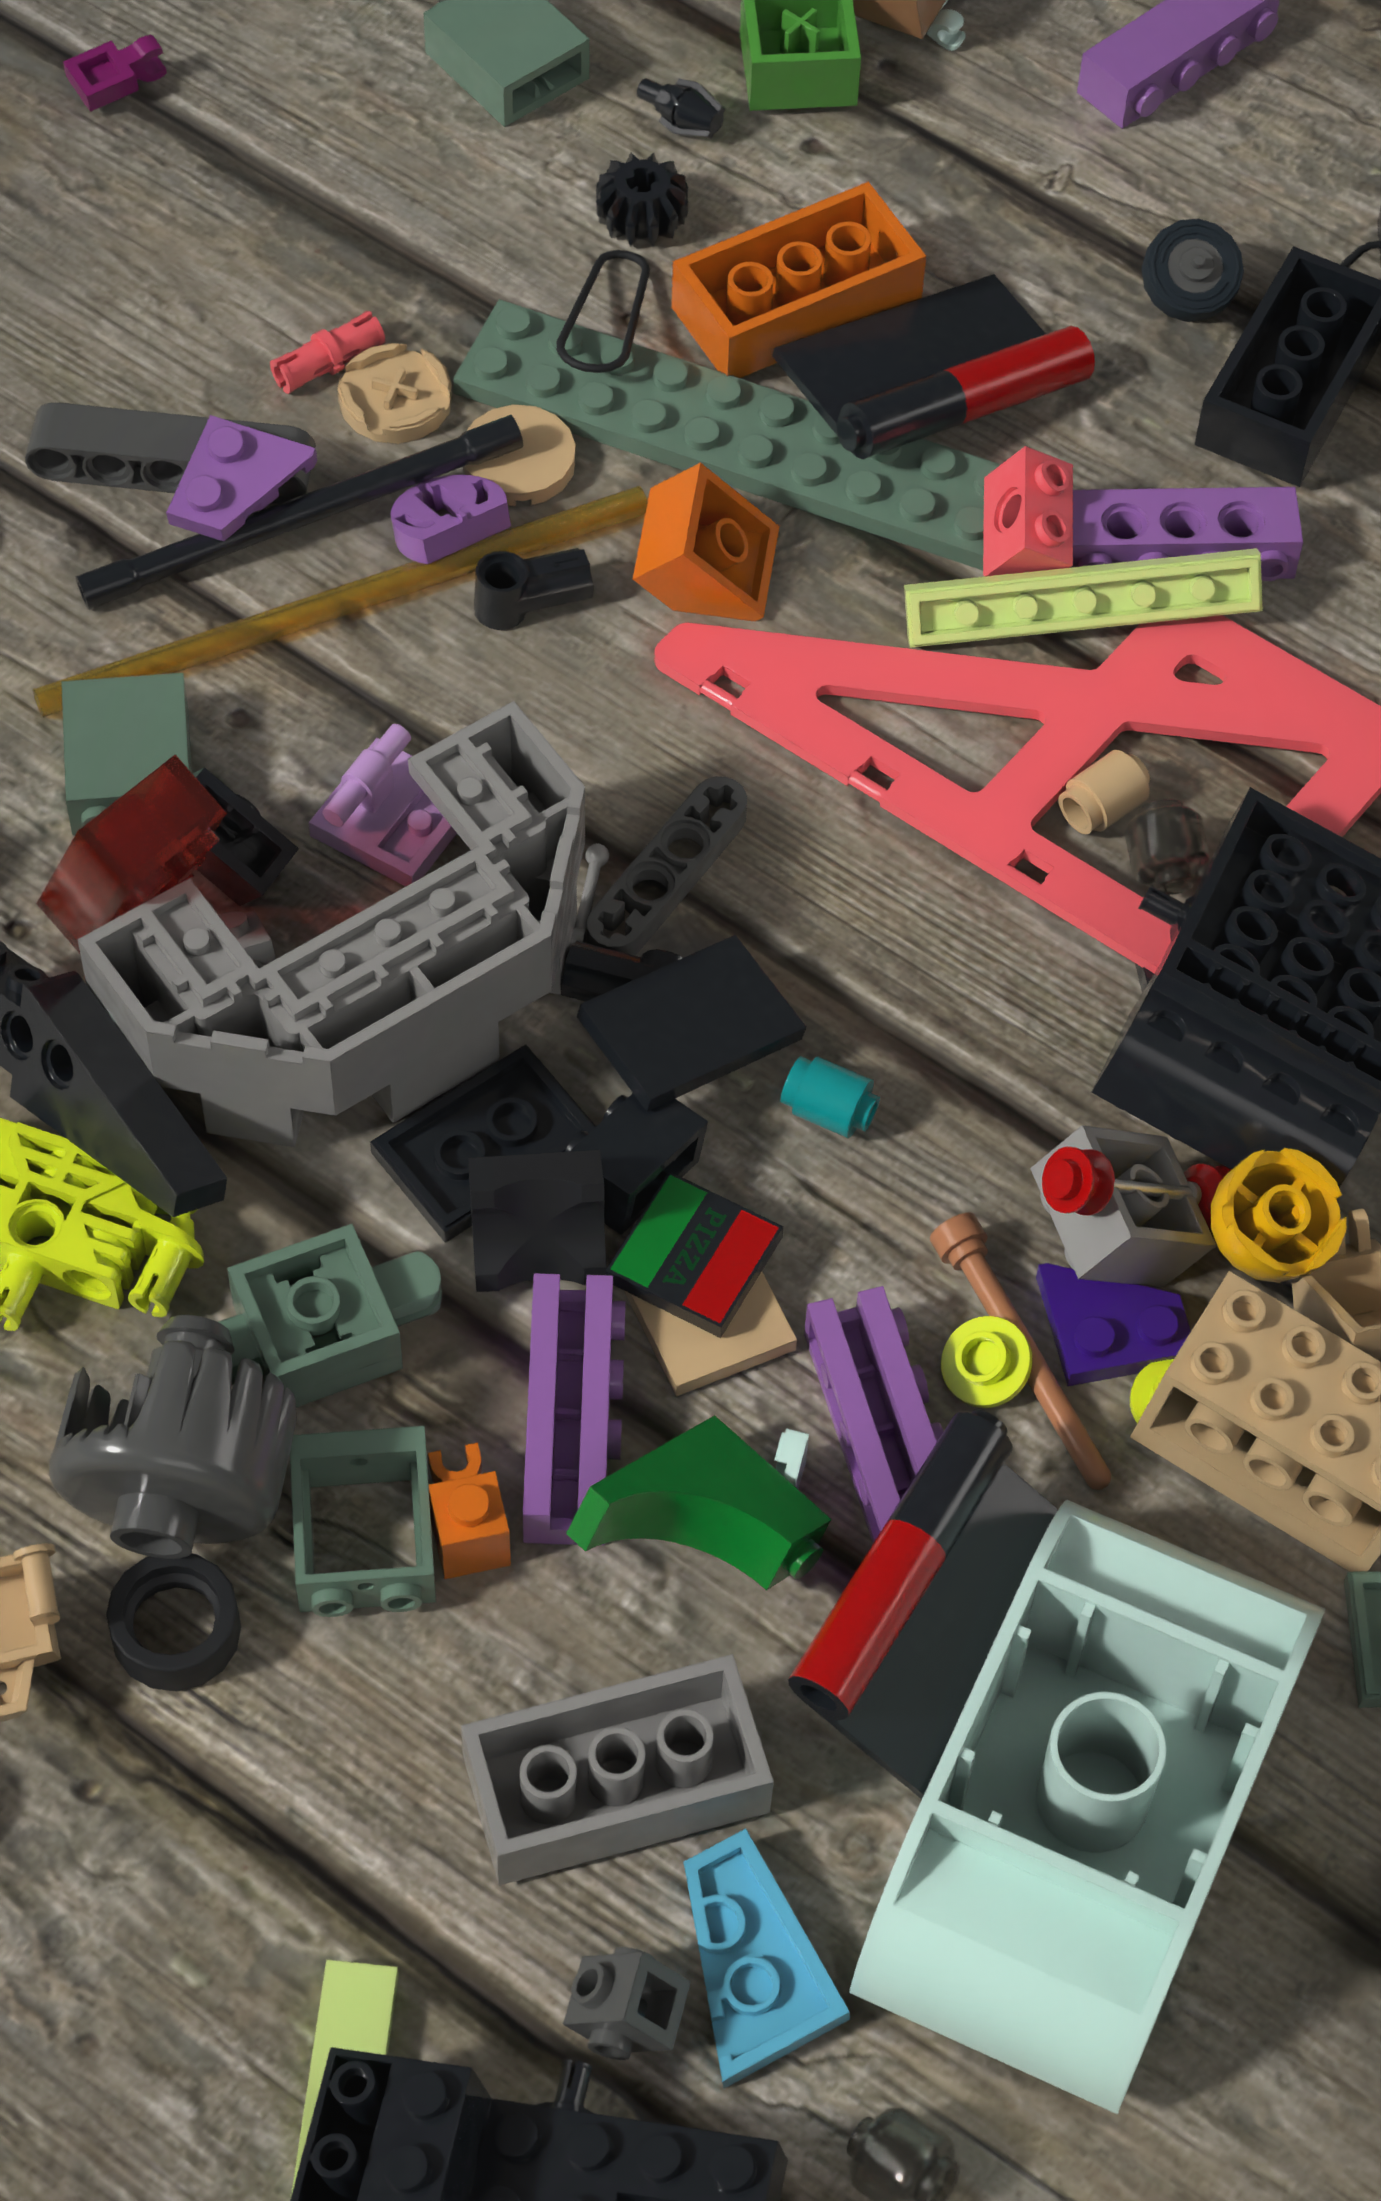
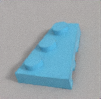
M746 1828L684 1861L724 2089L850 2020V2011Z

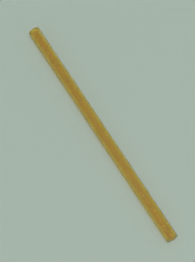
M636 486L496 533L430 564L413 561L32 689L33 696L43 718L63 711L61 681L177 673L476 571L478 561L489 553L507 551L515 553L520 557L642 516L646 513L648 502L642 488Z

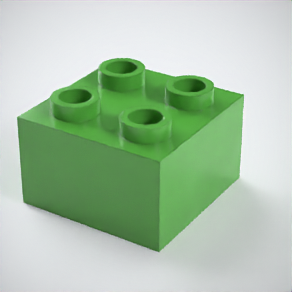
M741 0L740 40L750 111L858 105L861 53L853 0Z

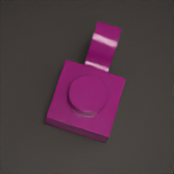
M153 35L143 36L121 50H118L111 40L63 61L67 79L90 112L138 91L137 79L144 82H153L167 74L166 67L158 57L163 54V49Z

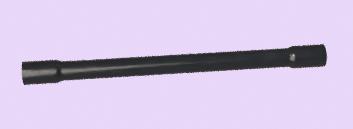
M508 415L465 431L455 439L250 514L245 524L225 541L197 534L135 558L121 559L75 576L80 594L87 609L90 610L135 593L145 585L461 467L478 465L523 448L520 429L514 417Z

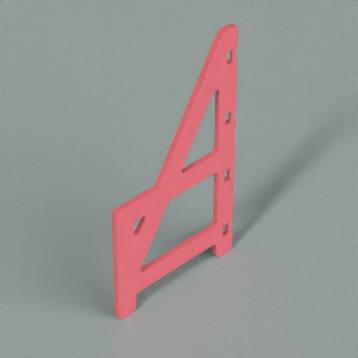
M1223 615L1139 624L1098 668L1093 670L698 623H682L677 625L655 647L654 663L656 668L696 694L700 695L702 693L730 710L731 715L844 785L848 786L850 784L878 801L880 807L1152 973L1156 972L1171 942V925L1142 909H1138L1143 897L1032 829L1041 817L1055 804L1060 794L1066 791L1067 782L1088 768L1120 733L1136 731L1322 754L1326 757L1327 761L1286 807L1341 837L1347 833L1381 794V706ZM1195 664L1220 678L1223 683L1213 685L1179 680L1175 677V674L1184 665ZM724 675L745 689L742 691L741 696L737 698L714 683ZM822 695H835L1036 719L1043 723V726L981 791L970 792L835 711L817 698ZM871 765L894 779L888 789H885L862 775V773ZM1022 859H1025L1048 873V875L1045 877V881L1040 884L1014 867Z

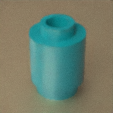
M800 1056L787 1076L780 1102L792 1107V1114L843 1137L850 1138L856 1129L864 1132L867 1131L877 1112L880 1096L872 1093L874 1087L873 1079L818 1056L813 1061Z

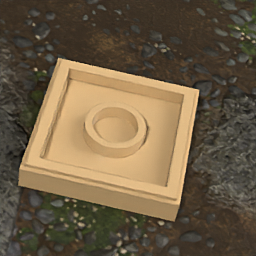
M763 1272L760 1273L721 1338L624 1291L676 1397L796 1350L797 1338Z

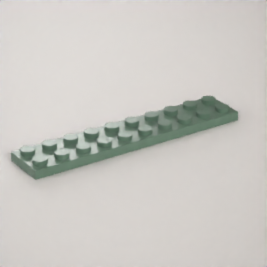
M500 299L497 301L453 378V389L456 395L495 408L513 404L536 406L555 414L570 428L573 434L683 471L701 462L731 487L983 570L984 477L1001 464L923 438L869 458L860 459L841 445L838 436L809 401L731 375L727 376L725 373L632 343L629 358L623 366L603 373L585 372L573 368L562 361L556 351L557 339L566 321ZM574 324L565 342V350L576 360L589 364H605L618 359L622 352L624 340Z

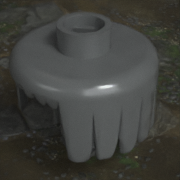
M194 1315L173 1316L160 1329L156 1337L163 1346L152 1351L146 1376L140 1373L135 1374L130 1400H120L110 1425V1393L102 1386L96 1385L89 1394L90 1378L85 1368L82 1367L76 1372L68 1394L55 1447L49 1460V1476L53 1487L66 1502L83 1514L112 1526L110 1538L118 1546L150 1557L165 1559L184 1558L192 1553L194 1543L216 1544L235 1542L255 1536L266 1529L272 1523L278 1511L297 1421L296 1400L293 1392L288 1387L284 1390L282 1381L271 1372L266 1376L262 1390L261 1367L251 1359H241L236 1380L231 1390V1355L234 1353V1346L230 1331L217 1321Z

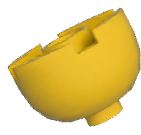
M1284 1148L1280 1152H1264V1150L1250 1154L1224 1176L1211 1202V1230L1219 1251L1234 1268L1261 1281L1281 1283L1302 1275L1311 1274L1322 1267L1338 1252L1346 1233L1347 1225L1346 1216L1340 1220V1207L1336 1199L1342 1196L1337 1181L1319 1161L1296 1149Z

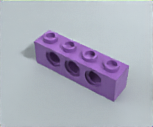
M1295 487L1073 490L1072 567L1257 548L1261 554L1263 581L1295 578L1303 546Z

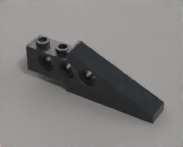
M0 941V1066L12 1074L10 1097L172 1217L224 1201L227 1185L226 1175L79 973L71 971L48 977L43 970L25 961Z

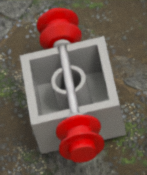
M1082 1125L1030 1168L1041 1192V1202L1045 1210L1051 1215L1065 1247L1064 1254L1066 1260L1075 1271L1078 1279L1164 1287L1217 1246L1209 1230L1211 1229V1202L1219 1183L1231 1169L1225 1166L1213 1167L1208 1164H1196L1189 1167L1183 1173L1171 1144L1165 1136Z

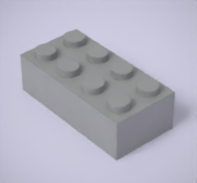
M733 1654L461 1725L463 1759L499 1886L767 1814L771 1810L774 1781Z

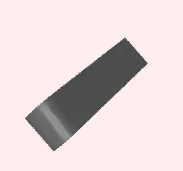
M60 402L47 403L42 405L36 412L25 463L28 469L35 475L47 480L175 493L209 417ZM225 419L316 448L314 438L308 432L297 427ZM301 469L278 488L279 497L271 503L280 504L306 494L311 470L306 474Z

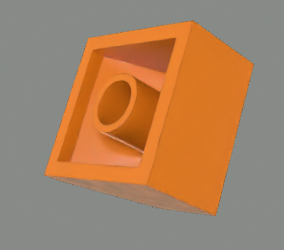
M700 462L650 488L633 580L673 611L758 621L764 618L780 526Z

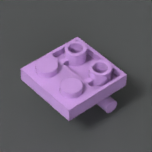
M392 724L381 739L376 738L368 749H364L345 772L341 778V783L309 821V830L311 837L406 887L424 877L457 832L409 774L408 758L412 757V755L404 752L403 749L411 741V735L401 725Z

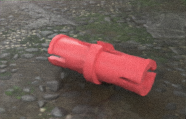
M365 311L338 328L336 327L330 331L321 329L311 336V341L290 353L288 352L271 360L270 368L278 386L280 388L283 387V392L289 394L305 385V383L328 372L331 375H335L343 371L345 363L349 362L356 355L370 347L383 345L385 343V334L378 319L373 317L370 311Z

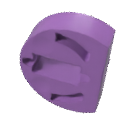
M447 475L421 482L402 493L391 509V521L397 548L407 558L423 564H430L511 527L507 497L503 489L489 479L473 475ZM444 508L450 514L440 517L432 509L438 511Z

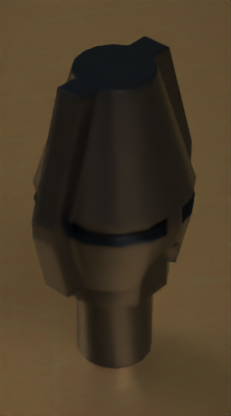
M644 78L638 85L637 97L654 105L655 110L661 115L659 122L678 136L712 139L714 133L723 124V113L726 108L703 85L695 81L678 78L676 84L667 83L662 85L649 78Z

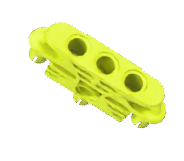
M0 1118V1323L3 1316L7 1318L3 1326L4 1330L15 1331L19 1328L21 1318L39 1283L114 1309H119L124 1300L123 1289H129L134 1280L132 1269H139L145 1255H148L149 1258L134 1289L130 1291L128 1300L133 1307L145 1314L151 1302H153L155 1306L152 1310V1316H166L170 1308L169 1305L187 1268H200L204 1263L203 1250L201 1245L195 1240L194 1221L190 1219V1214L195 1213L197 1210L176 1217L171 1216L169 1222L154 1216L155 1213L169 1214L67 1138L19 1122L15 1123ZM34 1237H51L42 1244H27Z

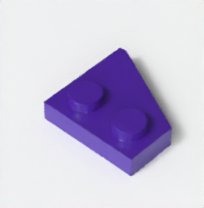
M1050 1263L1038 1265L1036 1280L1067 1386L1139 1374L1144 1367L1152 1362L1174 1359L1191 1333L1180 1294L1138 1284L1078 1279L1075 1271L1071 1268Z

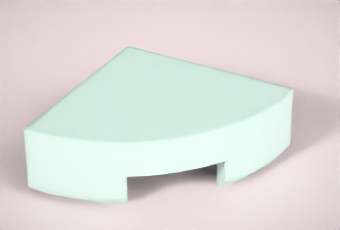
M786 1428L785 1433L782 1432L774 1459L777 1461L775 1469L798 1489L806 1465L809 1434Z

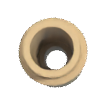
M1112 750L1067 782L1066 791L1059 796L1061 812L1067 822L1079 833L1089 834L1093 830L1102 832L1149 798V772L1144 763L1135 755L1126 754L1120 750Z

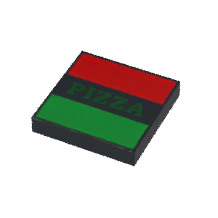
M669 1171L605 1270V1275L613 1276L614 1286L721 1338L783 1238V1226Z

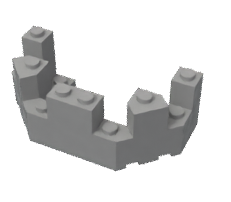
M514 701L408 758L409 774L469 847L470 851L263 967H257L190 878L77 939L87 986L161 1087L200 1093L206 1133L295 1147L304 1111L336 1116L371 1095L390 1120L395 1123L500 1061L499 1021L548 993L561 994V980L565 961L571 948L572 934L577 921V877L585 846V786Z

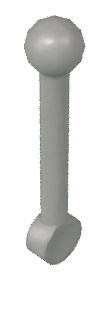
M601 844L589 846L585 853L589 867L571 945H575L576 941L585 943L587 918L592 909L600 869L609 860L608 849Z

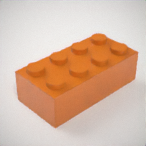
M868 181L673 261L671 308L717 371L725 373L727 376L731 375L742 378L777 363L772 357L775 347L921 299L926 255Z

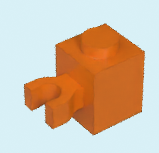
M478 1442L465 1445L468 1465L463 1470L457 1472L450 1471L444 1467L441 1450L428 1452V1465L434 1484L428 1485L430 1514L444 1580L511 1566L510 1531L496 1472L482 1473V1461Z

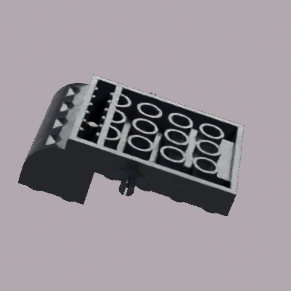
M1250 787L1229 821L1194 895L1186 899L1185 903H1182L1151 884L1143 897L1138 909H1142L1170 924L1171 942L1159 967L1130 1012L1091 1093L1231 1170L1243 1159L1257 1151L1280 1152L1284 1148L1296 1149L1319 1161L1337 1181L1340 1188L1359 1157L1381 1113V858ZM1329 885L1340 889L1346 896L1337 893Z
M330 2047L290 2201H780L788 2160L777 2140L594 2114L584 2107L593 2067L582 2061H577L575 2065L573 2060H563L555 2101L533 2105L491 2098L472 2067Z

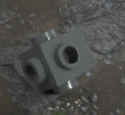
M617 1947L613 1954L582 1956L578 1973L572 1984V1994L563 2025L589 2040L588 2048L592 2052L610 2059L627 2060L630 2058L631 2052L673 2050L691 1981L656 1961L650 1954L630 1947Z

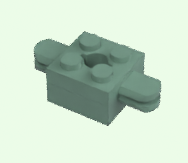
M353 1224L228 1267L232 1302L237 1315L218 1322L228 1328L234 1346V1353L231 1355V1387L235 1383L241 1359L248 1358L260 1365L264 1381L271 1372L282 1381L284 1390L288 1387L293 1392L297 1408L403 1369L398 1327L432 1315L440 1309L442 1289L439 1267L431 1257L420 1251L408 1253L371 1267ZM331 1331L330 1333H328V1334H326V1335H324V1336H321V1337H316V1338H313V1337H312V1336H317V1335H323V1334H325V1333Z

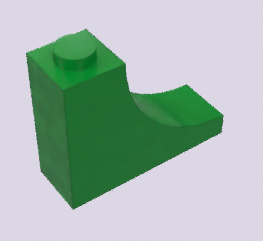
M714 1415L591 1485L566 1534L585 1552L596 1546L624 1539H655L682 1544L727 1562L748 1575L765 1590H768L790 1575L795 1579H800L814 1567L823 1553V1548L818 1543L832 1519Z

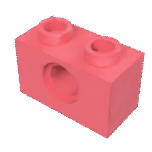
M1025 446L984 477L983 577L1062 569L1073 566V464Z

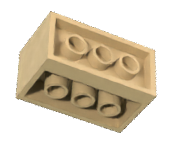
M1229 1271L1164 1374L1130 1438L1349 1572H1366L1381 1554V1362Z

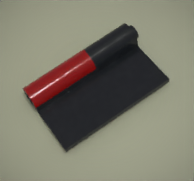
M995 274L775 347L772 355L835 432L841 445L860 459L869 458L1091 378L1095 368V357L1091 342L1081 329L1075 326H1068L1046 334Z
M973 1410L972 1413L957 1412L952 1417L788 1678L790 1688L804 1703L920 1799L923 1798L1029 1564L1058 1511L1053 1504L1005 1464L1013 1447L1006 1435L1008 1432L1007 1428L1001 1420L983 1410Z

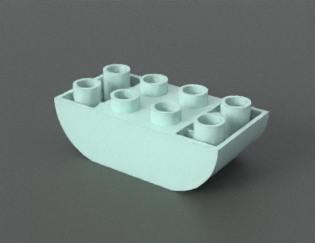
M1064 1501L1052 1519L1029 1564L917 1809L870 1925L849 1993L1118 2114L1326 1609L1074 1502Z

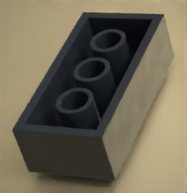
M1293 246L1203 400L1194 445L1300 487L1381 343V280Z

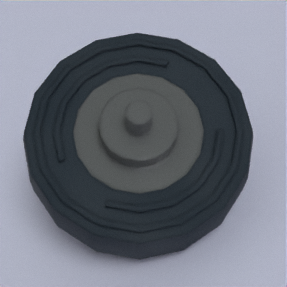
M1202 219L1179 220L1162 229L1148 246L1142 264L1144 289L1152 303L1167 316L1185 322L1207 320L1224 311L1239 292L1244 274L1242 254L1233 237L1219 225Z

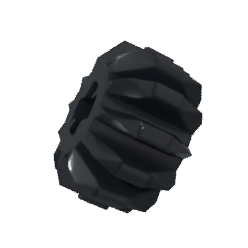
M654 152L647 159H638L633 153H630L626 163L611 160L607 173L599 175V181L596 184V214L599 217V223L606 225L610 238L626 235L630 247L638 239H645L654 247L658 235L673 239L678 226L685 224V218L688 215V185L685 176L678 174L674 161L659 164Z

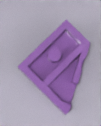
M210 415L167 509L166 514L169 524L225 541L245 524L247 517L251 513L263 510L279 497L278 488L301 469L307 474L315 467L317 462L316 448Z

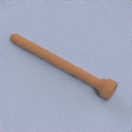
M966 1212L946 1220L930 1235V1241L940 1259L945 1264L951 1263L954 1270H962L989 1316L1008 1320L1025 1335L1032 1351V1369L1027 1381L1087 1485L1095 1490L1106 1488L1111 1481V1472L987 1262L985 1256L988 1253V1249L985 1243L988 1236L977 1217L972 1212Z

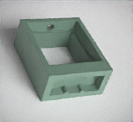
M425 1426L293 1435L290 1450L295 1582L299 1611L313 1612L322 1617H338L350 1613L353 1608L381 1606L383 1609L391 1612H406L417 1609L422 1603L436 1602ZM411 1480L416 1566L315 1574L311 1487Z

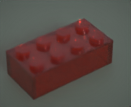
M175 754L77 831L36 904L80 953L77 939L189 878L192 880L194 878L193 872L207 859L205 854L219 842L220 839L214 832L227 813Z

